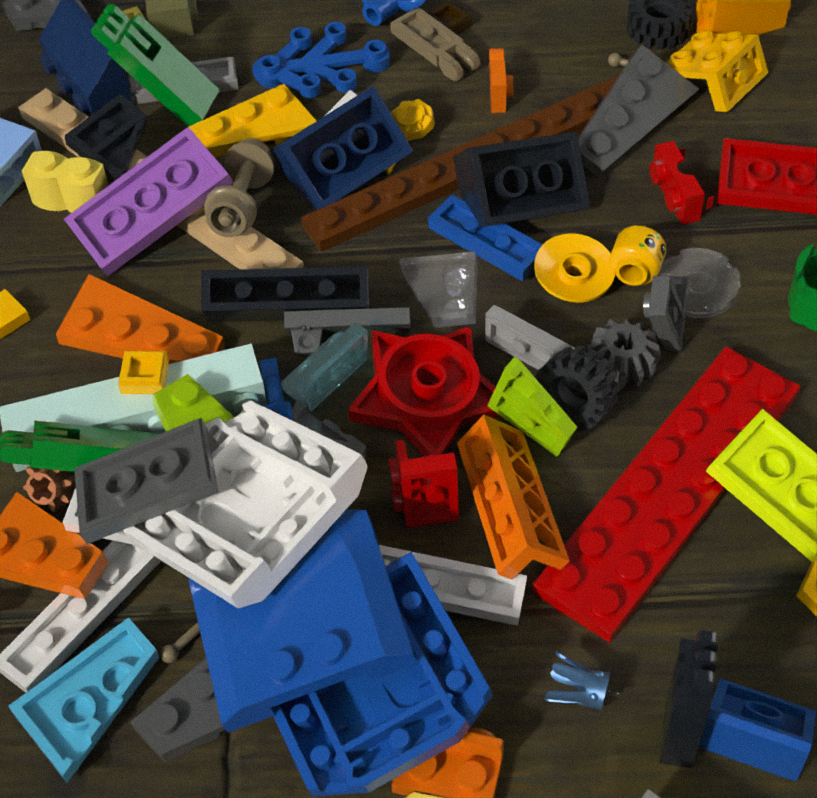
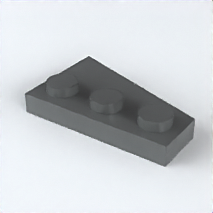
M206 658L131 721L133 729L164 762L220 737V733L225 730L221 723Z

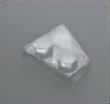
M475 251L399 259L402 274L435 328L476 324L478 261Z

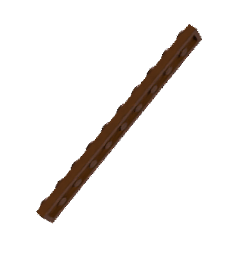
M619 75L301 217L302 227L320 252H323L458 190L459 186L453 156L468 148L575 131L578 135L582 132Z

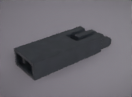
M704 630L698 632L695 641L688 639L680 640L664 708L659 761L661 764L686 768L693 767L715 688L716 652L719 636L713 631Z

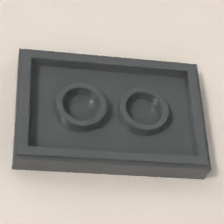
M202 418L76 467L75 481L79 534L89 544L218 493L208 428Z

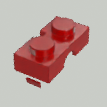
M670 141L655 145L654 160L650 163L649 171L653 183L659 185L664 193L668 210L675 212L681 225L700 221L705 193L694 175H685L677 169L678 164L684 162L686 148L678 149L675 142ZM714 196L708 197L706 209L713 207Z

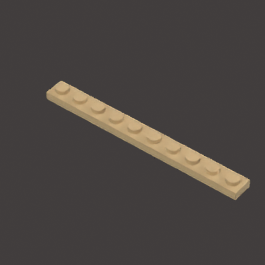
M47 88L18 107L24 120L77 157H80L66 145L65 134L87 119V115ZM136 150L127 172L148 156ZM204 205L177 224L179 228L238 269L304 268L303 261L253 227L248 228L235 237H223L216 234L206 222Z

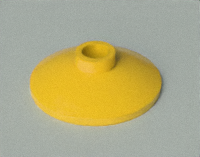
M571 233L558 235L547 240L538 250L534 263L537 280L548 293L561 300L575 303L592 301L604 295L613 283L615 269L609 265L610 252L604 245L591 237Z

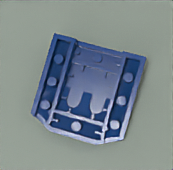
M346 509L262 602L237 608L188 577L221 723L228 733L275 716L273 707L363 673H366L369 680H373L417 663L378 540L366 510Z
M412 552L386 565L417 663L373 680H369L366 673L273 707L275 712L273 717L307 790L312 796L370 793L460 742L493 696L490 687Z

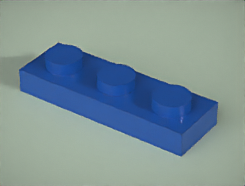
M451 195L428 217L429 229L522 282L534 271L536 254L543 244L506 224L482 228L466 202L458 197Z

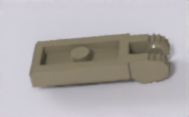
M419 7L390 23L392 34L436 67L439 66L443 74L453 81H458L463 77L462 66L470 71H474L480 66L478 55L463 42L461 37Z

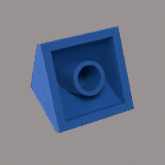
M720 678L710 706L699 748L797 782L812 746L816 711Z

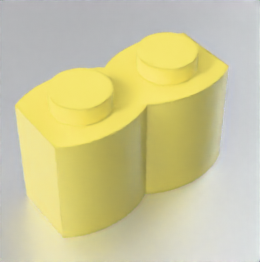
M52 151L32 152L22 169L32 203L41 209L49 211L68 210L72 213L109 186L104 166L90 158H67L62 154Z

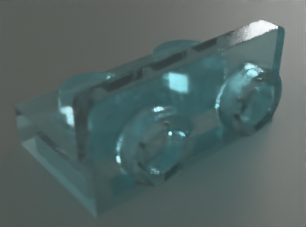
M355 322L344 333L340 331L333 334L281 382L282 390L296 401H303L309 405L310 412L314 410L367 360L368 330Z

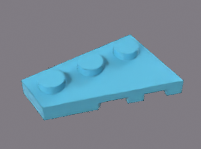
M127 618L9 705L13 715L66 783H68L159 659L158 652L131 619Z

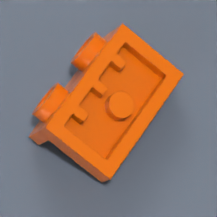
M470 728L457 744L393 779L391 784L392 792L406 796L417 792L442 798H494L503 762L504 741L496 738L493 733L487 730Z

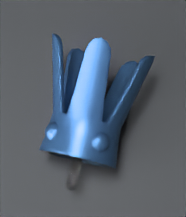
M556 651V655L560 659L574 667L554 663L552 665L551 677L556 681L581 691L550 690L545 695V701L578 703L581 706L601 710L605 694L620 697L619 692L607 689L610 672L590 670Z

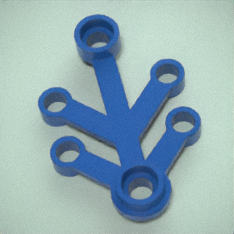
M331 22L325 26V37L304 57L293 59L301 50H306L312 45L310 30L306 27H296L290 32V42L276 55H266L258 59L253 64L252 71L254 78L261 86L275 88L285 84L300 91V94L306 98H313L321 93L320 79L334 85L338 91L347 93L349 90L353 91L357 87L355 71L348 68L336 71L331 68L362 63L364 69L368 72L380 73L390 67V50L383 41L371 40L366 43L362 50L328 54L337 45H341L346 41L345 25L340 22ZM306 72V73H308V74H305V75H303V76H299V75H297V74H295V73Z

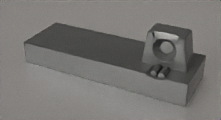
M410 308L284 311V328L289 335H292L294 351L297 355H314L321 353L324 333L372 332L374 330L381 332L411 331Z

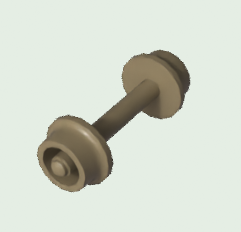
M257 139L242 140L234 144L227 151L224 158V169L234 183L233 185L216 187L206 197L204 203L206 222L210 229L220 236L235 237L253 225L257 215V207L252 196L246 191L248 188L264 186L271 180L273 175L274 160L272 153L267 145Z

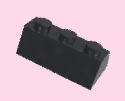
M576 131L471 147L453 156L460 195L482 228L591 208Z

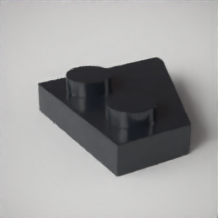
M119 94L65 134L66 145L80 157L100 162L104 166L107 179L113 183L127 172L146 129L147 115L123 95Z

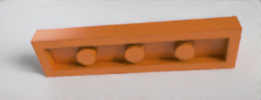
M483 414L457 442L497 573L503 577L513 579L532 560L561 570L570 560L524 433L519 429ZM537 536L545 545L539 544Z

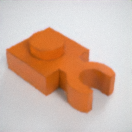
M504 48L489 49L491 113H506V98L513 97V75H506Z

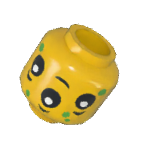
M637 225L627 227L616 238L609 257V265L615 269V276L625 284L637 286L651 283L653 276H658L667 252L666 242L659 233L649 227Z

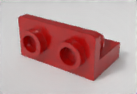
M404 439L396 440V457L388 458L392 484L390 487L394 512L403 511L405 527L413 528L459 521L457 464L454 453L428 454L420 458L408 459Z

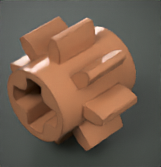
M30 466L25 469L30 477L26 485L23 486V489L27 490L29 497L34 501L35 505L49 504L50 510L55 512L64 507L66 503H70L76 488L75 472L31 468Z

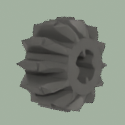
M627 316L622 324H617L609 319L605 328L596 327L591 344L588 345V352L591 349L598 352L597 360L601 361L605 357L609 361L605 369L607 372L615 370L617 377L613 381L619 383L621 390L627 382L639 388L643 378L652 379L661 355L660 345L657 344L656 332L646 331L643 321L636 325L630 324Z

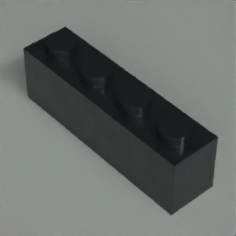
M368 266L201 270V311L208 322L284 320V311L370 309Z

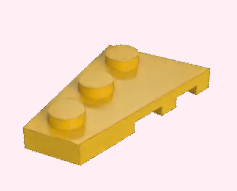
M282 84L193 124L189 128L215 158L225 156L234 144L245 139H257L262 142L274 140L275 145H279L288 140L289 137L294 136L316 122V119L286 85Z

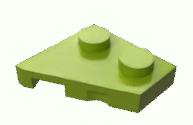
M514 356L504 368L487 406L558 457L568 444L577 426L525 365Z

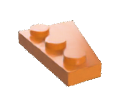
M16 492L0 515V578L82 599L88 597L109 563L103 551L91 543L87 544L79 534L66 531L63 523Z

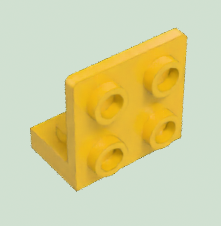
M705 30L698 32L691 37V41L681 50L673 53L666 62L684 78L706 79L715 111L728 112L768 74L758 34H742L739 31L712 33V31Z

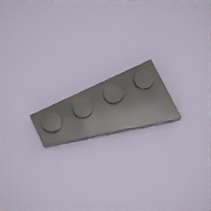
M641 44L578 136L583 166L596 176L601 174L695 94L699 88Z

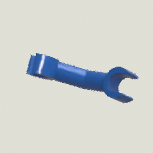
M276 358L260 360L267 405L263 407L293 420L290 402H284Z

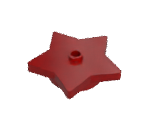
M465 327L442 336L436 334H417L406 338L381 331H372L371 351L375 376L350 405L348 414L350 421L399 430L425 456L428 454H445L461 428L474 425L483 414L493 419L501 417L487 406L496 387L479 373L478 365L474 359L471 328Z

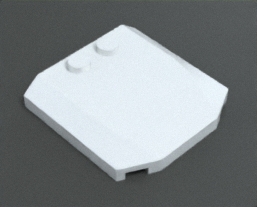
M251 400L242 404L245 412L224 423L218 417L205 424L208 428L219 492L123 530L132 543L237 608L262 602L359 496L368 468L362 454Z

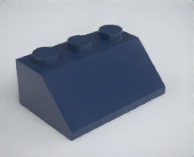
M60 0L39 38L43 54L39 55V59L48 75H55L61 91L65 95L69 93L72 96L75 107L82 113H86L88 117L119 94L133 103L125 70L106 53L108 49L91 34V29L95 22L75 0Z
M373 85L270 151L290 183L318 210L341 199L412 153L413 149Z

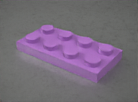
M187 127L65 217L64 220L103 272L109 276L203 206L208 193L214 188L222 185H231L234 182L203 143Z

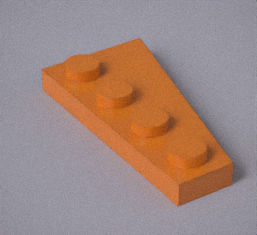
M90 274L56 332V337L61 345L123 358L124 351H167L169 364L223 351L225 348L223 336Z

